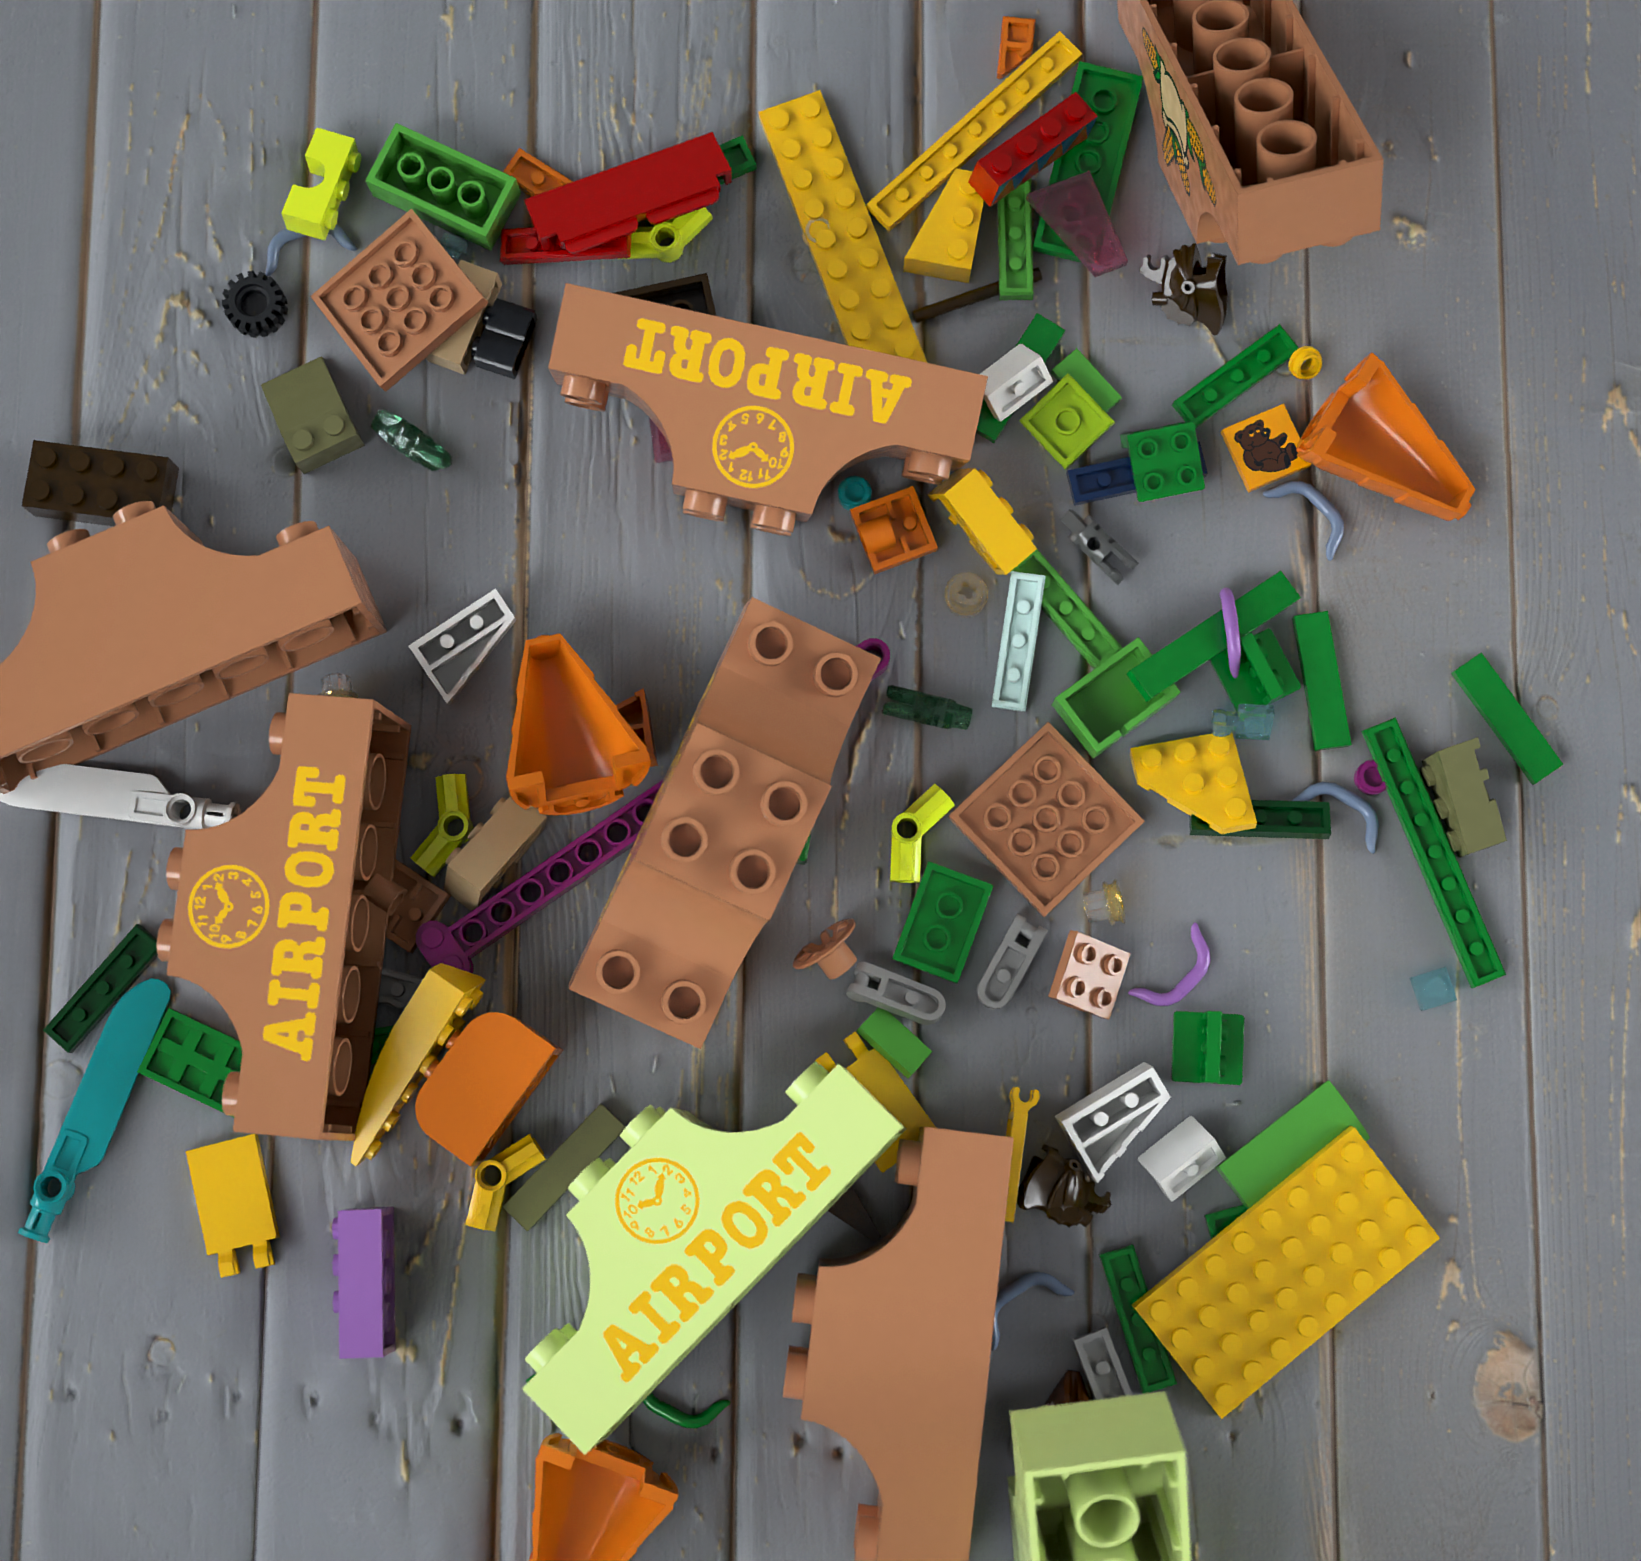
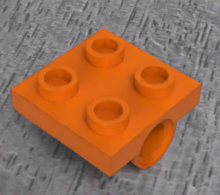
M914 486L850 509V515L874 575L938 551L937 543Z

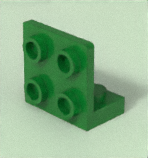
M1185 421L1120 434L1122 448H1128L1136 496L1139 502L1199 491L1205 488L1194 421Z

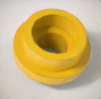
M1303 346L1297 349L1289 359V371L1298 379L1307 380L1314 378L1322 368L1320 352L1312 346Z

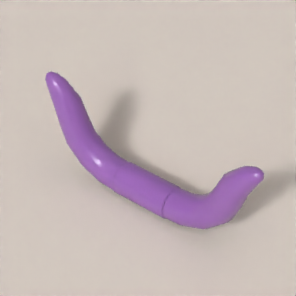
M1223 588L1219 593V597L1222 603L1229 668L1233 678H1237L1241 663L1237 610L1232 590Z
M1194 923L1191 927V939L1198 953L1197 962L1193 969L1189 971L1175 988L1167 993L1159 994L1145 988H1134L1128 991L1129 995L1140 998L1155 1006H1169L1179 1002L1199 983L1207 973L1210 964V949L1197 923Z

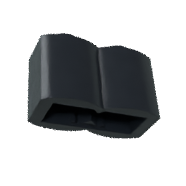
M496 298L493 306L486 308L483 316V325L486 326L481 337L476 336L471 348V355L474 356L476 366L515 379L537 323L535 310Z

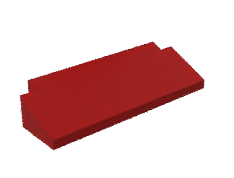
M713 132L529 197L524 199V203L543 251L550 249L548 238L557 235L562 249L566 248L569 253L577 254L636 232L639 221L647 219L651 224L656 225L715 204L719 200V193L721 192L717 177L722 176L725 185L731 184L732 171Z

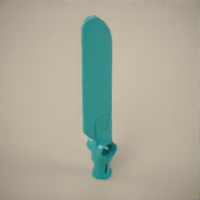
M154 978L143 981L125 993L112 1009L44 1170L34 1181V1194L30 1201L32 1209L25 1226L19 1228V1234L36 1241L49 1243L50 1237L48 1234L56 1215H61L66 1202L75 1193L77 1175L99 1165L103 1160L139 1073L137 1070L170 1002L172 991L167 983ZM53 1178H58L62 1186L61 1191L58 1195L52 1197L48 1192V1184Z

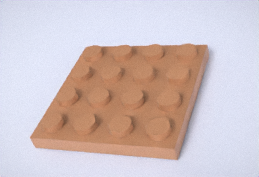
M412 208L310 296L379 387L385 392L489 304Z
M1049 722L948 815V818L1043 917L1056 907L1145 822Z

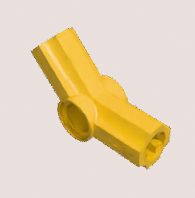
M531 1133L491 1159L482 1162L475 1171L476 1181L465 1225L496 1232L507 1185L547 1159ZM491 1165L497 1166L502 1173L500 1182L495 1186L490 1185L485 1179V1171Z

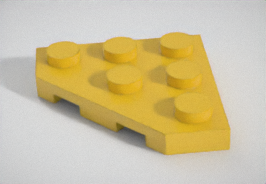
M1232 730L1130 748L1129 754L1136 782L1140 787L1147 791L1153 790L1166 798L1167 803L1189 816H1192V814L1210 824L1209 827L1220 834L1256 828L1257 820Z

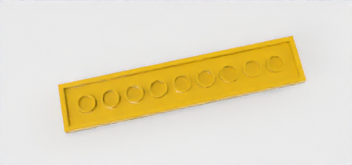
M818 90L759 111L758 118L801 229L804 232L846 345L927 363L821 91ZM824 218L829 221V228L823 221H815L809 227V234L812 238L816 239L815 243L807 237L806 225L810 220Z

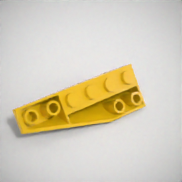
M439 963L428 970L392 1028L377 1059L358 1118L350 1163L357 1166L366 1159L371 1161L383 1146V1142L380 1141L386 1131L390 1132L401 1117V1114H399L400 1110L417 1092L418 1084L428 1067L437 1059L438 1054L456 1030L461 1032L466 1023L462 1018L467 1010H473L482 999L484 992L480 989L486 979L443 963Z

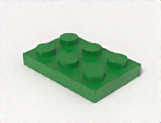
M928 861L892 960L958 984L994 885Z

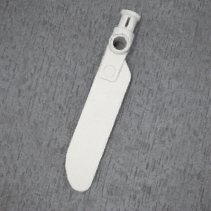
M61 764L36 771L38 778L32 780L30 775H28L19 782L15 790L6 794L0 793L1 802L19 808L181 827L187 830L205 829L221 825L241 814L238 802H231L229 805L212 803L208 798L192 797L184 793L170 794L160 779L151 774ZM190 804V814L187 818L181 819V809L185 805Z

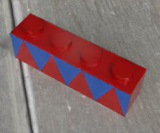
M1077 92L1073 93L978 160L968 183L991 207L1085 140L1098 116Z

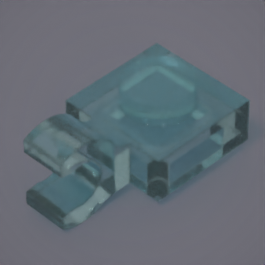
M1239 704L1237 712L1215 709L1211 718V723H1214L1213 735L1224 737L1234 731L1235 739L1270 740L1275 716L1274 706Z

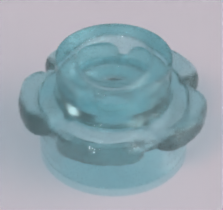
M443 232L441 240L438 241L451 257L459 260L461 253L464 255L468 254L466 252L469 244L468 241Z

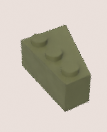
M1478 737L1439 750L1421 761L1423 764L1421 768L1422 778L1428 787L1431 786L1436 798L1433 801V805L1438 817L1445 821L1448 829L1446 833L1453 852H1457L1459 858L1507 841L1496 799H1490L1483 782L1490 779L1487 768L1480 769L1475 754V749L1481 748Z

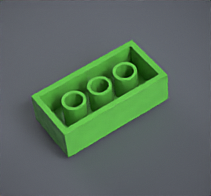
M395 123L365 180L372 196L406 212L412 208L421 219L492 251L521 195L516 178L398 123Z

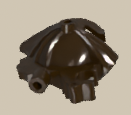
M1193 243L1190 247L1182 245L1180 250L1174 249L1172 259L1168 255L1163 256L1159 268L1151 264V255L1145 256L1143 258V266L1139 269L1140 273L1145 278H1150L1151 281L1161 284L1163 291L1152 293L1153 306L1161 305V310L1166 314L1167 319L1175 321L1178 325L1186 324L1190 326L1194 321H1199L1210 330L1212 335H1218L1227 314V255L1212 252L1211 257H1207V267H1202L1196 243Z
M1044 1144L1041 1149L1047 1152L1045 1158L1042 1159L1036 1155L1032 1157L1024 1179L1018 1187V1206L1023 1210L1039 1209L1044 1211L1048 1219L1055 1221L1058 1225H1065L1070 1228L1080 1223L1082 1226L1087 1227L1094 1217L1091 1214L1092 1212L1103 1214L1112 1205L1110 1201L1111 1193L1107 1191L1102 1197L1098 1196L1094 1191L1095 1182H1087L1085 1180V1172L1077 1160L1072 1158L1065 1159L1059 1155L1058 1149Z

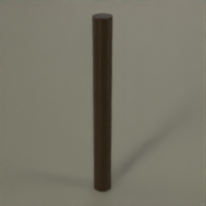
M1039 267L1033 269V283L1042 280ZM999 281L913 310L912 314L915 323L917 324L999 295Z

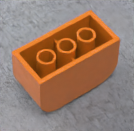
M499 1012L482 1014L469 1022L462 1032L456 1030L445 1045L448 1052L441 1061L435 1059L426 1070L424 1077L427 1080L421 1087L415 1103L416 1118L421 1129L430 1138L470 1167L479 1166L485 1160L563 1052L560 1047L524 1021Z

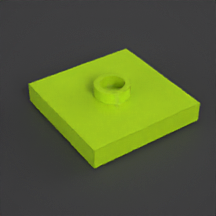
M1069 373L1019 420L1065 470L1115 424V421Z

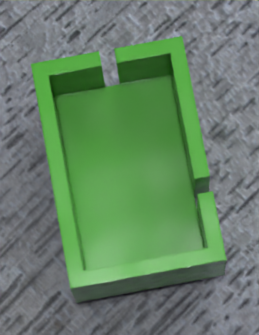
M1139 637L1055 697L1052 703L1053 708L1092 759L1118 742L1121 736H1126L1174 701L1181 693L1177 686L1173 684L1148 702L1145 701L1126 675L1132 668L1152 656Z

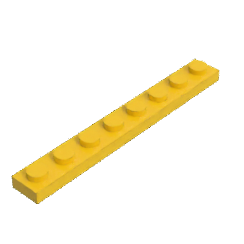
M1061 31L1056 33L866 204L867 210L890 232L946 182L953 174L955 168L960 169L1076 65L1081 60L1083 53Z

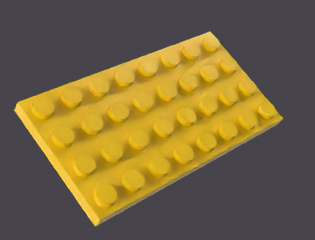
M1350 1125L1135 1301L1132 1306L1214 1412L1223 1419L1439 1240L1440 1237L1357 1129Z

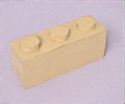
M460 259L458 266L489 304L437 347L426 359L428 362L465 375L473 357L471 355V348L476 336L481 337L485 325H483L485 310L488 306H493L502 283L498 273Z

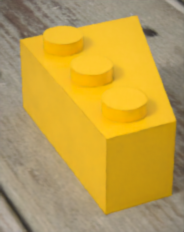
M955 168L904 258L903 272L969 283L984 204L981 196L968 183L973 171Z
M976 468L958 469L949 476L948 480H944L942 485H938L927 496L933 502L939 499L951 514L948 517L949 521L954 526L960 525L970 538L969 543L996 574L1007 575L1037 550L1032 543L1034 536L1024 524H1018L1012 517L1013 508L1002 496L999 498L990 488L993 486V483L983 470L977 471Z

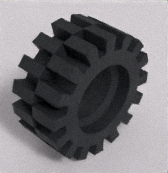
M247 271L248 277H244L240 273L236 275L239 281L235 283L231 279L227 283L230 286V290L224 288L222 293L226 300H222L226 317L235 329H238L243 335L248 333L250 337L257 338V333H260L262 337L268 336L267 330L269 329L275 333L278 330L276 324L280 323L283 325L285 319L282 315H287L288 308L285 305L288 303L283 291L271 276L268 278L263 272L259 271L257 276L254 271ZM254 293L264 295L267 298V306L261 314L251 316L243 311V302L249 295Z

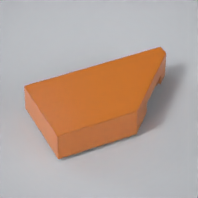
M1003 16L997 79L1005 77L1032 55L1036 19Z

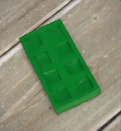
M169 1008L137 1072L224 1113L222 1106L224 1084L231 1071L240 1072L243 1052L240 1040Z

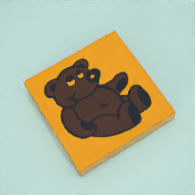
M1284 404L1226 427L1220 432L1248 493L1309 468L1312 465L1297 456L1296 448L1300 437Z

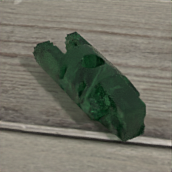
M386 409L377 412L370 427L397 451L413 462L419 463L434 472L446 469L452 465L453 460L450 453L434 442L433 438L408 420Z
M894 685L887 687L886 696L891 700L901 703L892 701L885 703L882 709L884 715L944 729H951L952 727L967 730L969 728L973 713L972 708L957 704L956 701L949 698Z

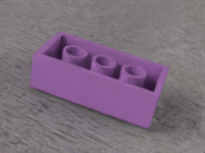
M394 1207L339 1210L338 1217L333 1218L332 1222L333 1239H338V1254L333 1256L332 1268L333 1275L338 1276V1291H334L333 1310L334 1313H339V1359L384 1357L396 1351Z

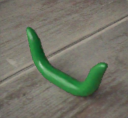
M652 1392L645 1398L643 1403L656 1415L683 1428L697 1429L711 1423L720 1412L731 1404V1401L720 1400L714 1402L705 1411L696 1415L686 1414L659 1400Z

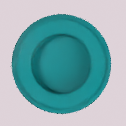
M849 476L840 483L838 487V500L845 509L850 511L852 508L871 501L872 489L869 482L863 477Z

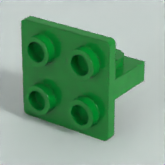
M1270 628L1255 635L1251 632L1240 638L1241 663L1237 678H1233L1229 668L1228 648L1210 660L1240 718L1301 688L1300 682Z
M1221 1011L1174 1012L1171 1080L1174 1082L1241 1085L1243 1076L1244 1016L1222 1014Z

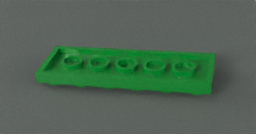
M1079 61L1071 95L1077 92L1098 117L1088 137L1054 161L1033 245L1034 252L1097 267L1143 76Z

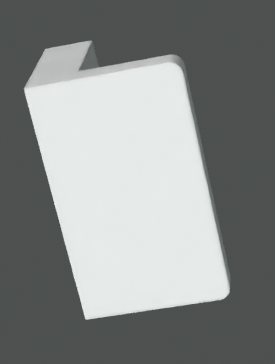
M1023 344L1017 345L980 373V375L988 376L984 400L993 417L1000 422L1054 382L1041 356Z
M1193 1116L1186 1118L1138 1157L1140 1164L1155 1179L1164 1195L1171 1202L1226 1159L1215 1138Z

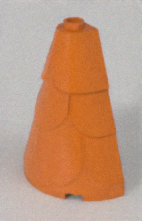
M1371 352L1344 378L1346 382L1337 389L1335 394L1332 392L1316 412L1298 442L1296 448L1297 456L1323 471L1354 482L1360 487L1392 497L1394 502L1446 521H1451L1454 518L1457 520L1461 519L1471 507L1469 500L1476 490L1444 441L1438 439L1415 403L1411 402L1385 363Z
M560 633L540 635L534 639L526 640L516 687L517 705L512 725L513 737L506 773L507 785L512 800L525 810L530 808V806L539 809L540 814L570 815L601 808L624 797L623 790L631 784L638 786L650 769L651 759L647 752V747L618 712L619 708L595 681L594 673Z
M560 1433L551 1434L544 1438L535 1459V1507L532 1512L533 1552L530 1554L529 1561H629L643 1541L673 1510V1505L679 1496L675 1482L666 1472H662L660 1476L654 1472L652 1468L654 1462L613 1441L605 1439L587 1454H584L570 1439H561L562 1435Z

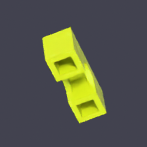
M316 127L305 158L310 173L322 176L324 179L317 186L310 188L293 184L281 214L287 230L325 241L329 230H333L337 224L338 207L341 201H345L348 197L350 190L349 180L352 173H357L360 167L361 154L358 153L355 138Z

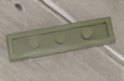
M600 1103L502 1207L528 1232L566 1193L575 1178L588 1165L599 1158L620 1136L626 1126Z

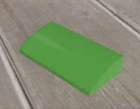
M1327 1080L1221 1162L1215 1169L1240 1201L1249 1209L1350 1125L1357 1129L1365 1141L1369 1140L1370 1136L1337 1089Z

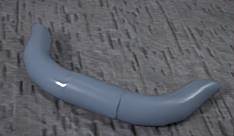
M336 224L333 230H329L328 234H331L342 247L350 251L357 250V247L339 225ZM287 228L276 234L268 246L266 276L273 274L278 266L279 253L283 245L307 235L287 230Z
M1288 481L1263 492V495L1268 498H1280L1291 493L1304 495L1326 516L1331 524V534L1326 544V557L1329 561L1333 560L1336 549L1344 535V522L1339 511L1319 490L1303 481Z
M1322 781L1310 785L1296 798L1291 800L1310 801L1318 795L1326 794L1357 810L1366 821L1365 841L1367 849L1372 854L1375 853L1379 829L1377 813L1370 803L1336 783Z
M1032 1272L1017 1278L997 1293L991 1350L994 1351L999 1344L1000 1332L997 1317L1000 1309L1031 1286L1041 1285L1058 1295L1072 1296L1075 1292L1047 1273Z

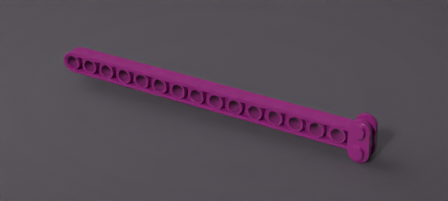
M869 638L858 644L856 647L865 651H878L882 656V661L878 664L871 679L873 681L887 669L890 661V650L886 643L877 638ZM663 780L450 927L439 921L423 923L416 933V943L430 966L434 967L439 963H443L473 973L474 964L471 958L632 848L643 824L637 818V813L641 807L652 805ZM616 825H622L627 828V836L621 842H613L609 839V832ZM587 845H594L599 849L598 857L592 862H585L580 858L581 850ZM558 865H566L570 869L569 877L563 882H556L552 879V871ZM531 884L538 885L541 889L540 897L534 902L525 901L523 898L524 889ZM502 904L510 905L512 909L511 917L505 922H497L494 917L495 909ZM473 924H479L483 929L482 937L477 942H468L465 937L467 928Z

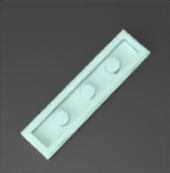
M1011 571L992 708L1026 712L1046 578L1044 575Z

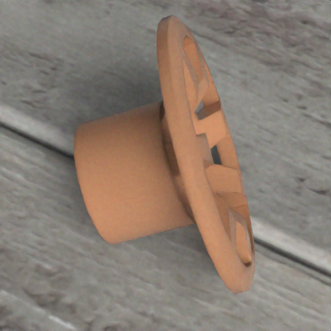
M848 918L828 927L827 929L833 930L832 937H830L826 929L821 932L820 938L822 943L820 945L814 943L805 945L796 955L793 967L800 970L817 963L830 980L847 972L857 961V957L844 942L854 930L855 920Z

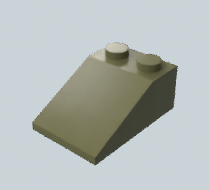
M322 356L261 384L285 444L295 464L303 474L365 446Z

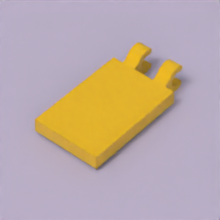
M855 1031L843 1039L857 1059L846 1069L906 1128L902 1135L874 1162L881 1173L896 1164L899 1139L918 1141L920 1127L936 1128V1126L891 1063L874 1048L868 1051ZM827 1052L814 1060L819 1065L821 1064L829 1073L836 1067V1064Z
M1012 1087L1009 1092L1011 1104L1005 1137H1014L1005 1214V1221L1014 1222L1028 1119L1027 1113L1040 1099L1039 1090L1036 1089L1030 1090L1027 1102H1022L1019 1098L1020 1087Z
M250 1134L186 1151L207 1256L218 1254V1269L221 1278L240 1274V1266L235 1249L252 1244L253 1260L256 1269L275 1265L270 1240L280 1238L258 1134Z

